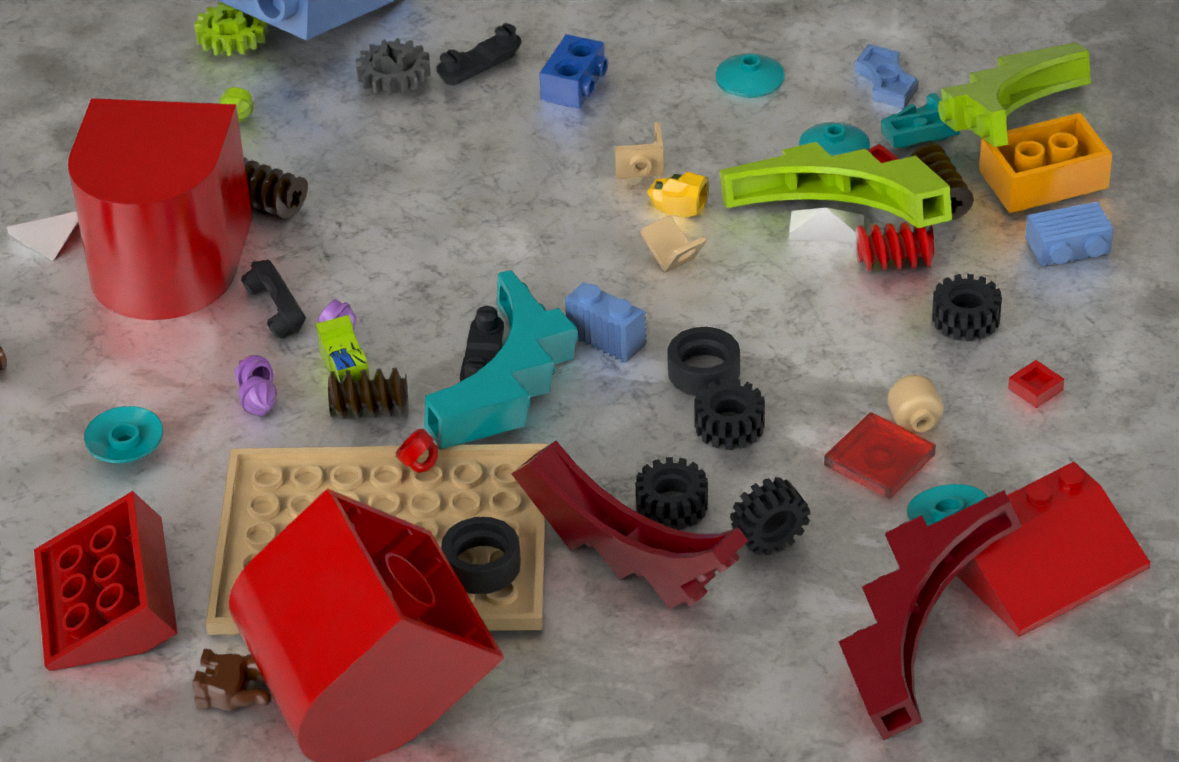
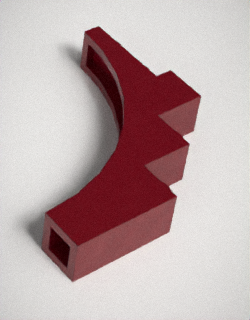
M557 441L539 450L511 473L570 551L583 544L588 549L594 546L619 580L632 573H635L637 577L644 575L669 609L683 602L689 607L705 596L708 591L704 586L716 576L715 572L718 570L721 573L736 563L740 558L736 552L748 542L739 528L722 533L696 534L676 530L646 518L621 503L600 487L574 462Z
M1005 490L984 498L980 502L953 515H949L930 526L927 525L921 515L884 533L899 565V569L862 586L877 623L858 630L854 634L838 641L869 717L883 740L923 722L915 697L914 665L919 638L929 613L946 586L967 563L992 543L1022 527Z

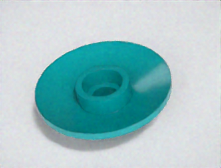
M738 54L725 59L716 69V82L718 86L725 92L738 97L756 98L766 96L779 89L784 81V69L781 64L775 59L762 54Z
M841 122L817 124L807 129L799 140V146L817 142L831 156L861 149H870L869 138L861 129Z
M136 406L116 407L99 414L88 424L84 433V442L88 452L101 461L116 464L134 462L148 456L159 446L163 438V426L158 416L148 409Z
M948 484L933 487L919 493L909 502L907 516L909 521L922 515L927 525L930 526L949 515H953L987 498V495L979 488L964 484Z

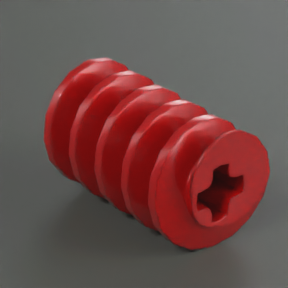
M904 222L900 224L897 233L894 225L889 223L886 224L882 234L879 226L874 224L871 225L868 235L862 225L856 226L858 265L860 262H864L868 272H872L875 261H879L882 270L887 271L890 260H894L897 270H901L904 259H908L912 269H916L919 258H923L927 268H931L935 251L932 225L928 226L927 231L925 227L916 228L915 226L913 231H911L908 223Z

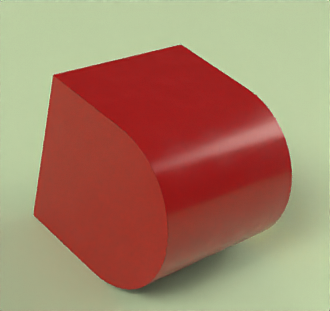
M91 98L69 155L68 169L90 284L95 297L111 311L129 318L141 320L178 318L207 307L219 299L232 284L252 222L236 104Z
M328 488L246 565L236 579L229 596V611L237 629L299 748L307 758L314 762H365L405 745L430 727L505 659L431 531Z

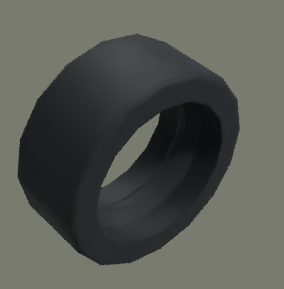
M708 326L690 328L675 336L667 348L669 380L677 389L686 394L699 396V390L702 387L708 390V383L714 381L719 386L720 379H727V384H733V380L738 379L740 376L739 343L731 334L722 329ZM696 355H710L724 360L723 363L708 368L693 367L684 361Z
M492 517L465 519L449 528L442 538L441 550L467 593L489 594L502 590L511 584L520 572L519 538L515 530L502 520ZM477 546H490L504 553L496 561L486 564H470L458 558L467 549Z

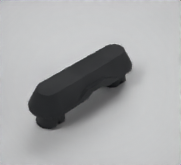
M504 23L495 28V36L478 43L474 49L468 52L448 50L447 53H442L440 55L441 62L438 63L436 72L445 84L456 85L512 58L521 45V38L516 34V27L510 23Z
M269 259L251 262L252 269L241 277V282L250 294L255 295L265 287L270 291V296L276 304L278 311L277 314L267 320V326L276 338L282 339L283 336L291 331L296 334L299 333L306 320V316L278 270Z
M487 305L477 309L476 318L470 325L466 352L460 371V382L476 374L492 361L502 348L504 321L498 317L497 309Z

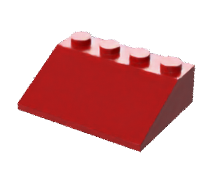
M1074 461L1008 494L1007 496L1022 527L992 543L967 563L956 576L1020 637L1149 569L1151 562L1102 486Z
M131 491L34 549L44 665L49 671L142 654L178 634L162 517L134 491Z

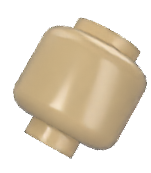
M904 376L891 387L887 395V404L897 426L905 432L919 433L928 431L943 416L944 405L933 382L925 376Z

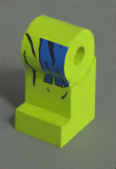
M349 315L316 323L319 352L329 373L334 371L339 382L343 381L346 370H350L354 381H358L362 369H365L369 376L366 357L353 332V324Z

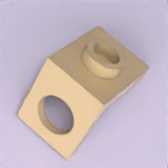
M654 122L653 144L615 147V173L617 179L664 175V150L659 122Z
M671 215L642 228L640 231L642 238L664 273L695 259L706 243L704 236L688 243Z

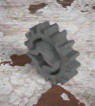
M398 38L394 42L382 40L380 46L370 44V51L361 50V58H356L358 82H363L364 89L373 87L374 94H378L383 90L386 91L387 96H391L392 93L404 95L407 88L414 91L418 90L417 83L426 84V76L431 75L429 53L424 52L422 45L413 47V41L411 40L405 44H401Z

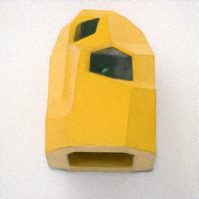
M686 172L683 175L673 174L668 178L656 179L647 190V194L653 206L666 214L683 218L697 216L701 214L709 196V177L691 172Z

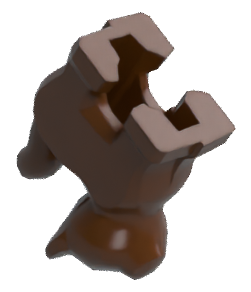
M211 649L203 650L200 664L206 667V671L204 673L196 670L192 684L196 708L216 707L225 711H232L242 706L256 704L265 706L271 703V694L263 689L247 690L250 681L267 685L251 654L247 656L215 654Z

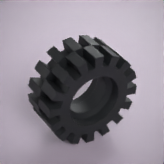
M961 274L954 275V281L949 277L943 279V284L938 283L936 291L933 293L932 322H935V328L937 330L942 329V334L946 337L953 333V339L959 341L961 336H966V341H973V336L977 335L979 340L986 338V333L992 335L995 332V328H998L1000 325L1001 291L999 288L996 289V284L993 281L986 284V278L983 276L975 280L974 274H967V279H962ZM961 306H969L973 308H962Z
M720 379L719 386L713 381L708 383V390L702 387L699 390V396L696 395L694 399V427H696L697 436L702 435V441L706 444L712 440V447L718 449L721 444H725V450H732V444H737L739 449L745 448L746 440L751 445L755 443L757 436L761 437L763 428H765L764 396H761V391L758 388L752 390L753 384L746 382L744 386H740V380L734 379L733 384H727V379ZM725 412L738 413L739 415L724 416L720 414Z
M666 457V463L662 464L659 459L653 461V468L646 464L642 467V473L638 472L635 482L636 510L638 513L670 528L671 525H677L678 530H684L686 522L692 527L697 524V518L700 520L704 518L705 511L708 510V478H706V473L703 469L698 470V464L692 462L687 466V459L680 458L678 463H673V457ZM668 491L683 493L682 495L672 497L661 495V493Z
M775 477L772 482L770 478L763 480V486L761 487L757 483L750 486L753 490L750 494L744 491L740 495V498L743 500L742 503L735 502L732 507L735 512L730 513L732 528H739L748 540L745 545L757 555H760L762 552L765 555H772L773 548L777 552L783 551V544L786 542L791 546L796 542L793 537L795 535L802 536L805 532L802 526L809 524L810 519L807 516L811 515L808 504L787 479L783 481L781 477Z

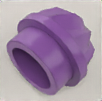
M334 299L322 311L317 322L320 323L349 315L354 331L357 316L350 308L351 305L349 303H341L338 299Z
M251 355L244 360H239V366L234 370L239 387L251 377L258 376L271 382L274 378L270 363L259 355Z
M255 376L247 379L239 389L240 404L247 413L265 416L269 411H273L274 404L278 402L275 385L270 380L263 379L262 377Z

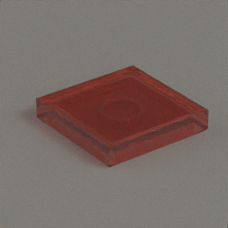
M870 412L824 455V466L890 499L935 455L936 444Z

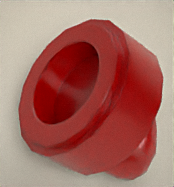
M418 429L400 445L395 454L396 458L405 467L409 466L417 473L428 472L436 464L438 448L433 442L434 439L424 429ZM428 450L429 455L426 461L419 463L417 459Z

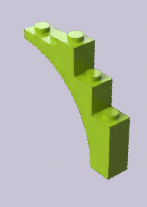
M1075 42L997 57V68L970 72V83L941 88L942 100L938 102V112L941 120L954 131L970 129L993 147L1008 145L1006 117L1012 111L1043 96L1091 84L1089 50Z
M817 142L782 149L783 156L719 170L722 200L727 208L769 201L816 199L863 204L885 210L905 219L916 228L952 220L950 186L916 155L880 163L866 149L831 156Z

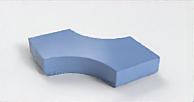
M868 44L855 61L854 72L863 75L874 85L872 100L905 108L918 90V79L900 68L898 65L900 52Z

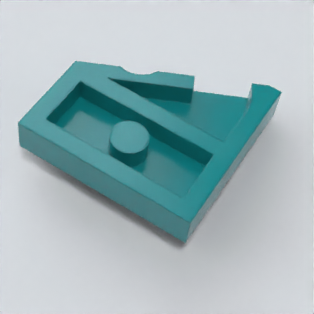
M936 93L927 95L926 104L916 109V105L910 104L899 113L892 114L881 120V133L893 148H909L916 143L943 141L950 136L960 135V131H954L941 120L938 112V102L941 101V98Z

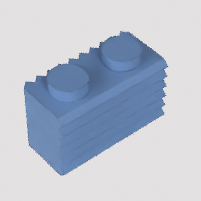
M1099 201L1027 215L1025 239L1042 267H1045L1047 264L1050 266L1054 263L1057 265L1063 264L1068 260L1073 262L1077 259L1079 261L1082 258L1087 259L1089 256L1094 258L1102 254L1108 255L1111 252L1113 225L1110 224V220L1107 219L1104 210L1102 211V207L1099 206Z
M585 282L565 298L566 317L576 325L579 342L585 341V345L591 344V348L597 347V351L603 350V354L609 353V357L615 356V359H621V362H627L646 345V311L631 305L629 301L612 296L600 290L598 286Z

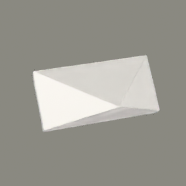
M832 208L792 211L789 240L856 243V226L862 225L864 227V214Z
M74 211L8 226V238L54 261L79 223L77 212Z

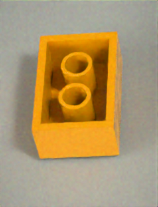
M1080 112L1007 130L1008 145L993 147L981 138L979 172L1009 213L1109 188L1112 153Z

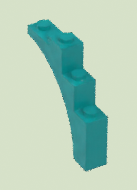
M512 270L498 273L496 304L506 318L510 331L504 346L494 359L476 374L451 387L425 395L424 427L440 449L525 427L527 409L531 406L530 398L551 391V377L555 373V364L574 360L575 343L578 342V330L574 322L569 321L559 308L546 311L543 304L537 302L530 293L528 286L524 282L522 283Z

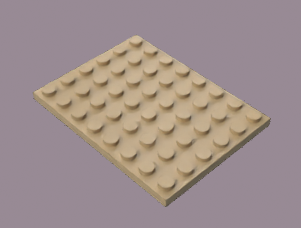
M547 443L455 445L440 449L436 445L438 448L437 462L433 468L424 473H417L409 466L405 467L396 458L395 453L400 446L231 449L206 618L208 635L240 634L229 611V596L236 579L246 565L327 488L431 531L440 548L442 538L448 529L462 520L472 517H492L506 522L515 530L519 538L521 556L519 574L511 584L502 590L489 594H467L489 631L542 630L546 519L511 473L539 450L546 447ZM426 450L417 461L419 463L426 461L429 451ZM477 546L467 549L458 558L470 564H486L496 561L504 553L490 546Z

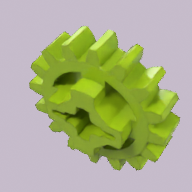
M219 2L215 8L208 6L206 8L207 14L199 13L198 21L194 22L198 45L203 44L204 51L213 48L214 55L226 51L227 56H231L233 51L245 54V50L248 48L257 49L256 42L264 43L265 35L269 34L268 23L229 5L225 6L222 2Z

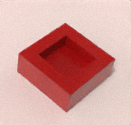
M1035 360L1009 377L1008 389L1035 408H1038L1064 390L1065 379Z

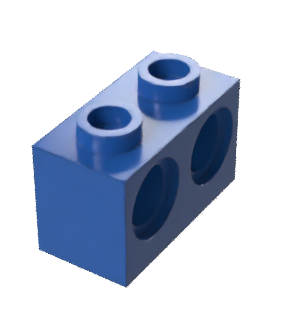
M566 34L539 73L541 101L580 109L587 96L590 97L593 94L595 84L599 78L604 77L607 72L608 58L604 55V42Z

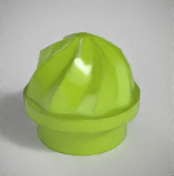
M228 88L219 100V104H236L239 122H243L253 112L252 95L243 88Z

